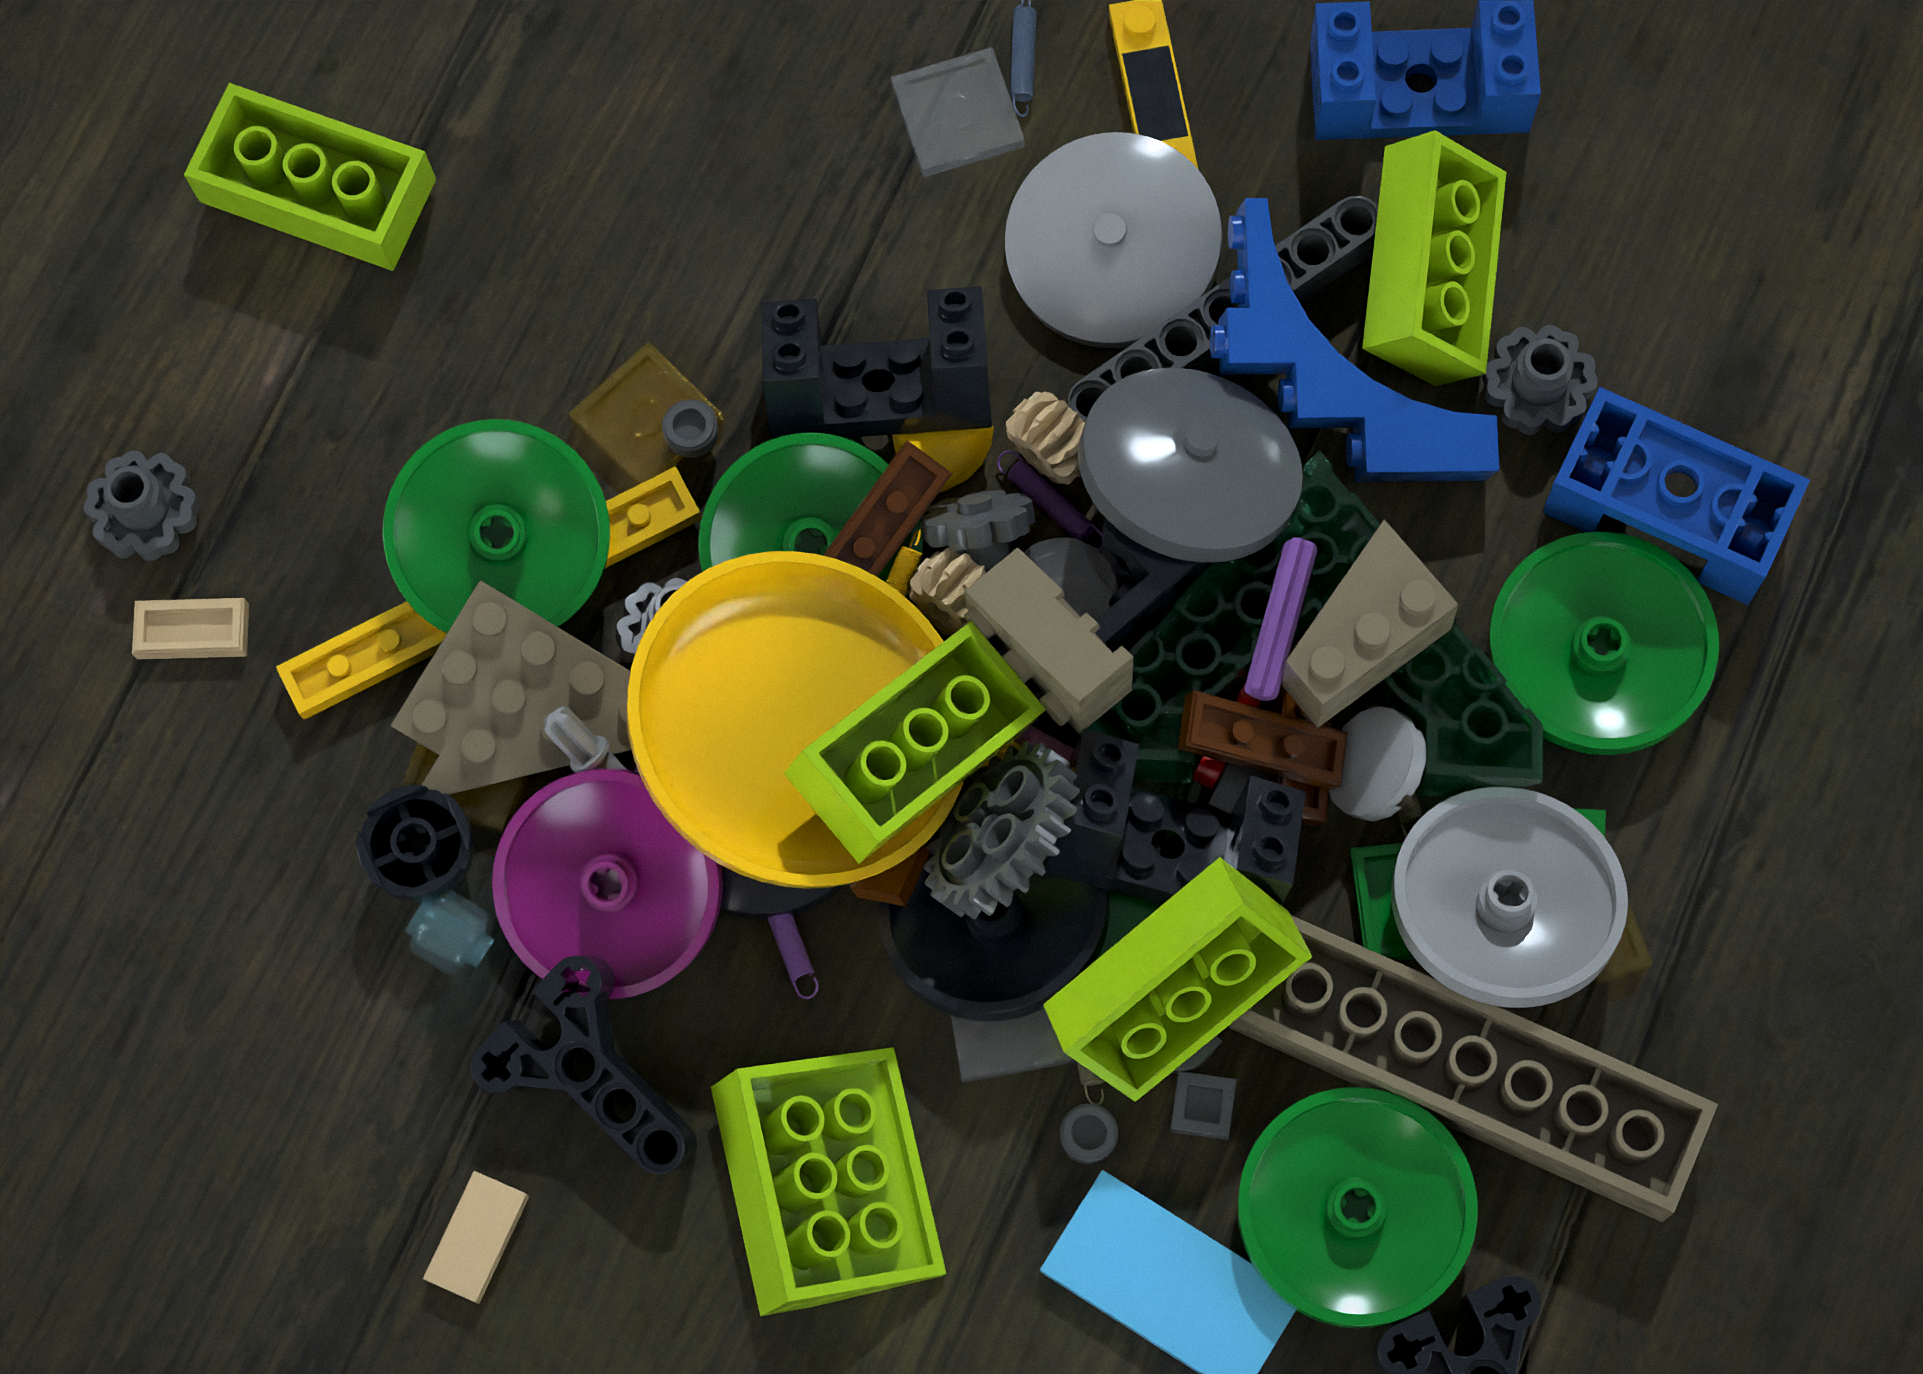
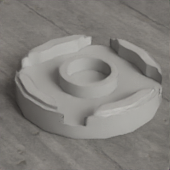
M1377 706L1360 712L1342 728V731L1347 732L1341 786L1328 790L1332 802L1344 813L1357 819L1373 822L1390 817L1401 809L1397 804L1402 801L1404 796L1408 795L1411 797L1419 786L1426 764V742L1422 732L1415 728L1414 721L1407 715L1395 709Z

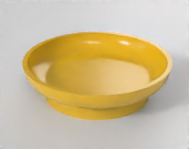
M769 551L744 555L708 568L681 586L659 608L648 624L633 659L627 691L626 717L629 741L641 779L656 806L683 838L718 864L740 875L773 885L805 889L840 886L877 875L914 854L934 835L953 808L963 782L859 864L788 780L784 772L802 750L944 641L929 620L895 588L867 571L838 559L813 553Z

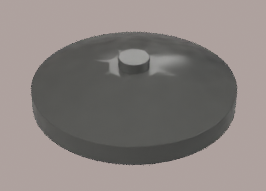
M1185 368L1150 369L1129 375L1117 381L1103 392L1092 406L1079 440L1078 463L1083 483L1092 501L1106 519L1119 531L1140 545L1157 553L1185 561H1230L1243 558L1264 548L1283 531L1296 507L1302 489L1303 474L1299 452L1291 434L1281 419L1262 400L1243 387L1222 377L1198 370Z

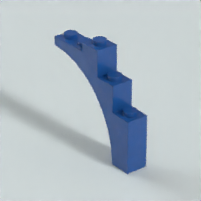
M1245 198L1236 211V216H1230L1228 221V245L1230 249H1237L1238 270H1232L1230 275V299L1232 304H1239V308H1227L1219 318L1218 325H1212L1210 331V353L1212 358H1219L1220 375L1286 374V379H1280L1278 384V407L1281 413L1287 412L1288 428H1353V433H1348L1346 438V461L1348 467H1355V482L1486 481L1499 471L1497 416L1453 412L1411 400L1374 381L1339 354L1309 320L1287 282L1273 241L1268 199Z

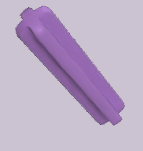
M1293 537L1284 543L1245 684L1246 694L1258 700L1270 701L1278 696L1285 662L1289 657L1317 554L1316 545L1302 538Z

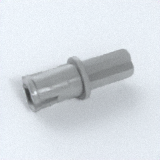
M559 707L545 718V733L570 758V767L575 773L602 768L626 769L609 751L610 744L608 740L600 735L595 736L569 708Z

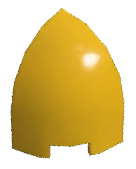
M994 427L892 435L896 454L905 441L908 440L953 473L940 490V492H943L968 480L983 464L992 446Z

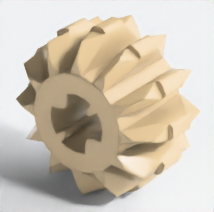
M1035 392L1028 400L1024 399L1013 410L1014 414L1006 421L1008 439L1015 444V450L1022 454L1026 462L1035 467L1040 475H1046L1054 483L1069 485L1077 476L1081 477L1078 463V447L1085 422L1079 417L1078 412L1068 407L1064 400H1058L1049 392Z
M946 548L943 552L936 551L930 558H926L915 570L916 574L910 580L911 587L907 593L910 599L916 603V608L929 620L932 626L938 628L944 637L949 638L968 623L964 617V614L968 612L966 609L965 590L986 574V572L984 571V565H977L969 554L960 555L957 551Z

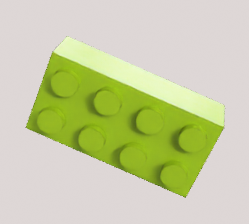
M232 83L228 84L184 173L199 202L391 271H394L436 181L433 169L423 150Z
M1436 130L1385 146L1362 349L1434 386L1486 374L1506 182V171Z
M970 621L802 750L784 772V775L860 864L1022 735L1046 709L974 623Z
M1219 857L1043 1005L1063 1052L1136 1102L1312 958V955L1289 911Z

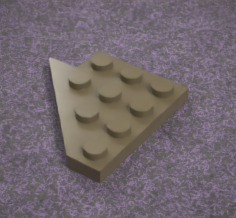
M480 580L390 726L439 755L422 785L427 786L428 789L438 790L443 794L449 795L570 765V758L554 743L544 730L545 718L548 714L553 713L562 706L569 708L595 736L605 737L610 744L609 751L612 754L632 750L626 717L627 691L631 671Z

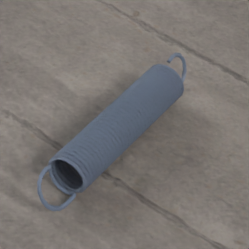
M1021 0V5L1016 6L1013 13L1010 96L1013 98L1015 112L1021 117H1025L1028 114L1029 107L1026 105V113L1022 115L1016 109L1015 100L1029 101L1033 98L1037 11L1031 7L1030 0H1028V7H1021L1024 3V0Z

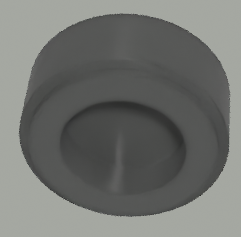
M687 399L675 403L667 410L662 421V431L667 445L674 453L683 457L694 458L706 454L714 447L719 436V427L713 410L699 400Z
M1087 1103L1074 1107L1065 1115L1060 1126L1062 1148L1072 1160L1081 1164L1092 1165L1106 1160L1113 1153L1117 1145L1118 1126L1116 1120L1107 1109L1100 1105Z

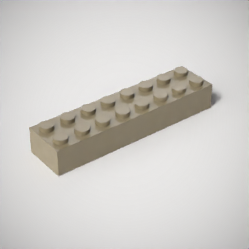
M1291 915L1312 958L1238 1017L1228 1028L1359 1087L1374 1088L1402 1096L1421 1106L1448 1127L1660 1222H1663L1675 1212L1717 1109V1103L1498 1006L1464 997L1428 975Z

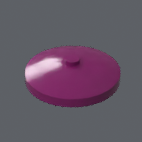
M602 768L581 771L560 778L536 792L520 807L500 839L493 865L492 891L496 915L507 941L517 956L536 975L543 979L566 957L575 955L600 957L610 965L614 972V991L609 999H621L636 996L663 985L683 971L698 956L707 943L719 915L722 901L723 877L721 865L696 849L667 821L652 800L639 772L626 769ZM577 971L575 975L580 983L575 989L576 992H590L591 988L587 985L586 980L591 973L589 971Z

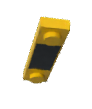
M1132 0L1110 4L1109 19L1133 133L1159 140L1183 154L1198 169L1162 0Z

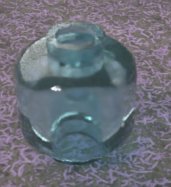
M449 890L436 898L424 899L404 931L411 935L409 948L414 955L449 975L458 973L466 963L477 968L494 941V938L485 933L490 923L489 913L453 890Z

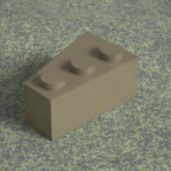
M1385 519L1285 662L1282 686L1317 728L1451 630L1459 604Z
M1016 548L965 590L966 609L968 612L964 614V617L968 623L972 621L987 640L992 637L1006 652L1002 658L1023 683L1030 679L1044 696L1040 698V702L1050 717L1060 726L1068 722L1080 734L1083 729L1089 727L1132 691L1134 657L1123 646L1112 653L1095 634L1100 629L1099 624L1087 612L1080 617L1062 598L1065 596L1064 591L1019 548Z

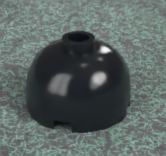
M412 784L390 790L374 801L366 812L368 817L362 825L361 832L358 830L356 839L359 862L371 881L394 898L419 903L442 898L459 886L470 870L475 850L471 822L455 799L446 793L443 794L438 790L428 789L427 786Z

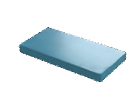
M1104 1170L1100 1172L1040 1268L1042 1274L1199 1374H1258L1296 1311L1271 1291L1250 1262Z

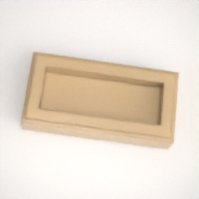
M245 598L135 601L132 654L136 659L247 656L249 603Z
M474 1171L423 1279L480 1304L530 1196Z

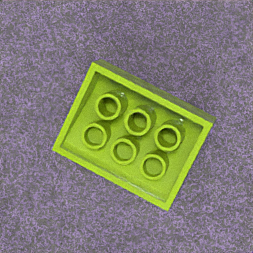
M894 1047L738 1068L711 1086L760 1316L815 1307L941 1277L946 1274Z

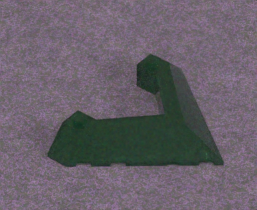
M1320 450L1306 463L1302 471L1303 478L1300 497L1283 531L1271 543L1253 554L1235 560L1213 562L1172 605V610L1152 631L1149 629L1129 650V653L1134 657L1132 691L1086 729L1139 744L1133 777L1134 781L1192 782L1194 754L1178 750L1185 695L1192 691H1198L1229 700L1243 688L1247 681L1284 543L1295 537L1310 541L1317 547L1315 562L1292 645H1294L1303 637L1379 528L1380 524L1356 494L1354 492L1350 494L1332 472L1333 466ZM1456 617L1454 618L1451 630L1370 689L1386 708L1395 709L1407 715L1414 721L1415 728L1422 732L1426 742V764L1419 784V795L1452 797L1479 788H1522L1542 782L1543 724L1529 707L1527 709L1524 708L1506 686L1507 680L1483 650L1471 643L1456 624Z

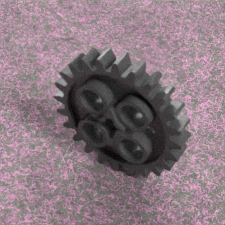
M1025 741L1020 750H1017L1012 745L1009 746L1003 760L995 755L990 759L988 770L984 773L979 769L973 773V783L969 787L962 785L959 792V800L954 804L946 821L936 831L940 834L939 838L931 842L926 848L928 852L934 855L923 865V869L930 873L925 880V885L932 889L930 895L958 916L962 917L964 914H967L972 919H976L981 910L989 916L992 915L998 901L1006 907L1011 905L1014 890L1017 888L1026 893L1029 890V877L1033 873L1041 876L1045 873L1043 861L1046 856H1056L1059 854L1060 850L1054 845L1057 838L1070 833L1071 829L1063 823L1065 819L1077 812L1078 808L1071 804L1070 801L1080 793V789L1072 784L1077 778V773L1069 768L1071 764L1043 743L1039 742L1036 746H1033L1028 741Z

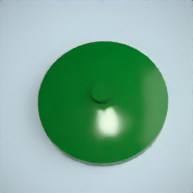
M488 419L468 422L450 428L429 440L412 455L396 477L386 502L383 517L384 551L392 578L412 608L426 621L445 633H448L480 580L553 625L561 626L572 618L591 597L603 575L610 548L611 530L607 503L595 475L586 462L575 450L552 433L539 427L513 420Z
M825 433L785 435L754 447L728 468L713 488L706 502L698 537L701 572L730 559L769 551H795L823 556L889 464L868 448L852 440ZM920 519L900 547L909 548L915 532L919 529L921 530ZM921 530V537L918 545H915L918 537L917 534L911 547V549L918 551L920 553H922L923 550ZM898 549L878 576L884 582H886L885 580L888 578L891 567H893V562H895V557H897L899 552ZM907 593L905 598L909 600L910 597Z
M1586 532L1562 537L1542 546L1526 557L1514 569L1501 588L1493 607L1488 627L1487 648L1490 668L1499 692L1510 709L1525 725L1541 737L1570 750L1595 755H1617L1642 750L1668 738L1691 718L1706 696L1715 676L1719 655V633L1713 608L1705 591L1693 574L1678 559L1662 548L1634 536L1614 532Z
M1345 1087L1326 1090L1304 1098L1285 1109L1265 1128L1255 1142L1244 1166L1238 1190L1237 1208L1241 1237L1250 1261L1261 1279L1272 1292L1296 1311L1314 1320L1338 1327L1357 1329L1386 1326L1403 1321L1431 1305L1454 1282L1470 1254L1476 1233L1478 1203L1475 1182L1469 1163L1452 1134L1439 1120L1418 1104L1402 1096L1374 1088Z

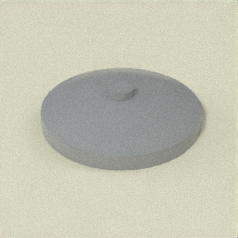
M1123 132L1086 136L1063 145L1044 158L1029 173L1017 191L1009 210L1005 230V253L1009 272L1020 297L1033 315L1046 327L1068 340L1082 345L1108 349L1129 347L1209 292L1219 270L1223 248L1221 218L1215 197L1207 181L1195 165L1183 154L1159 140Z
M1479 788L1452 796L1437 804L1422 816L1408 833L1397 857L1391 882V903L1395 923L1406 947L1415 960L1432 977L1456 993L1481 1003L1500 1007L1527 1008L1542 1006L1567 998L1583 989L1602 972L1610 961L1621 939L1628 912V894L1624 873L1615 852L1602 833L1588 819L1567 804L1539 792L1521 788Z

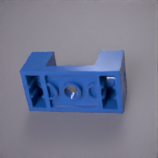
M1478 0L1471 28L1372 32L1370 1L1315 3L1310 38L1315 140L1416 137L1434 130L1444 136L1530 133L1541 96L1533 0ZM1413 74H1425L1433 80L1435 87L1428 92L1418 93L1411 90L1405 80Z
M1599 387L1553 483L1542 513L1583 532H1595L1603 514L1705 559L1706 562L1697 579L1699 584L1749 605L1768 574L1810 479ZM1673 473L1685 474L1693 481L1695 493L1688 497L1675 496L1668 491L1665 485V478Z

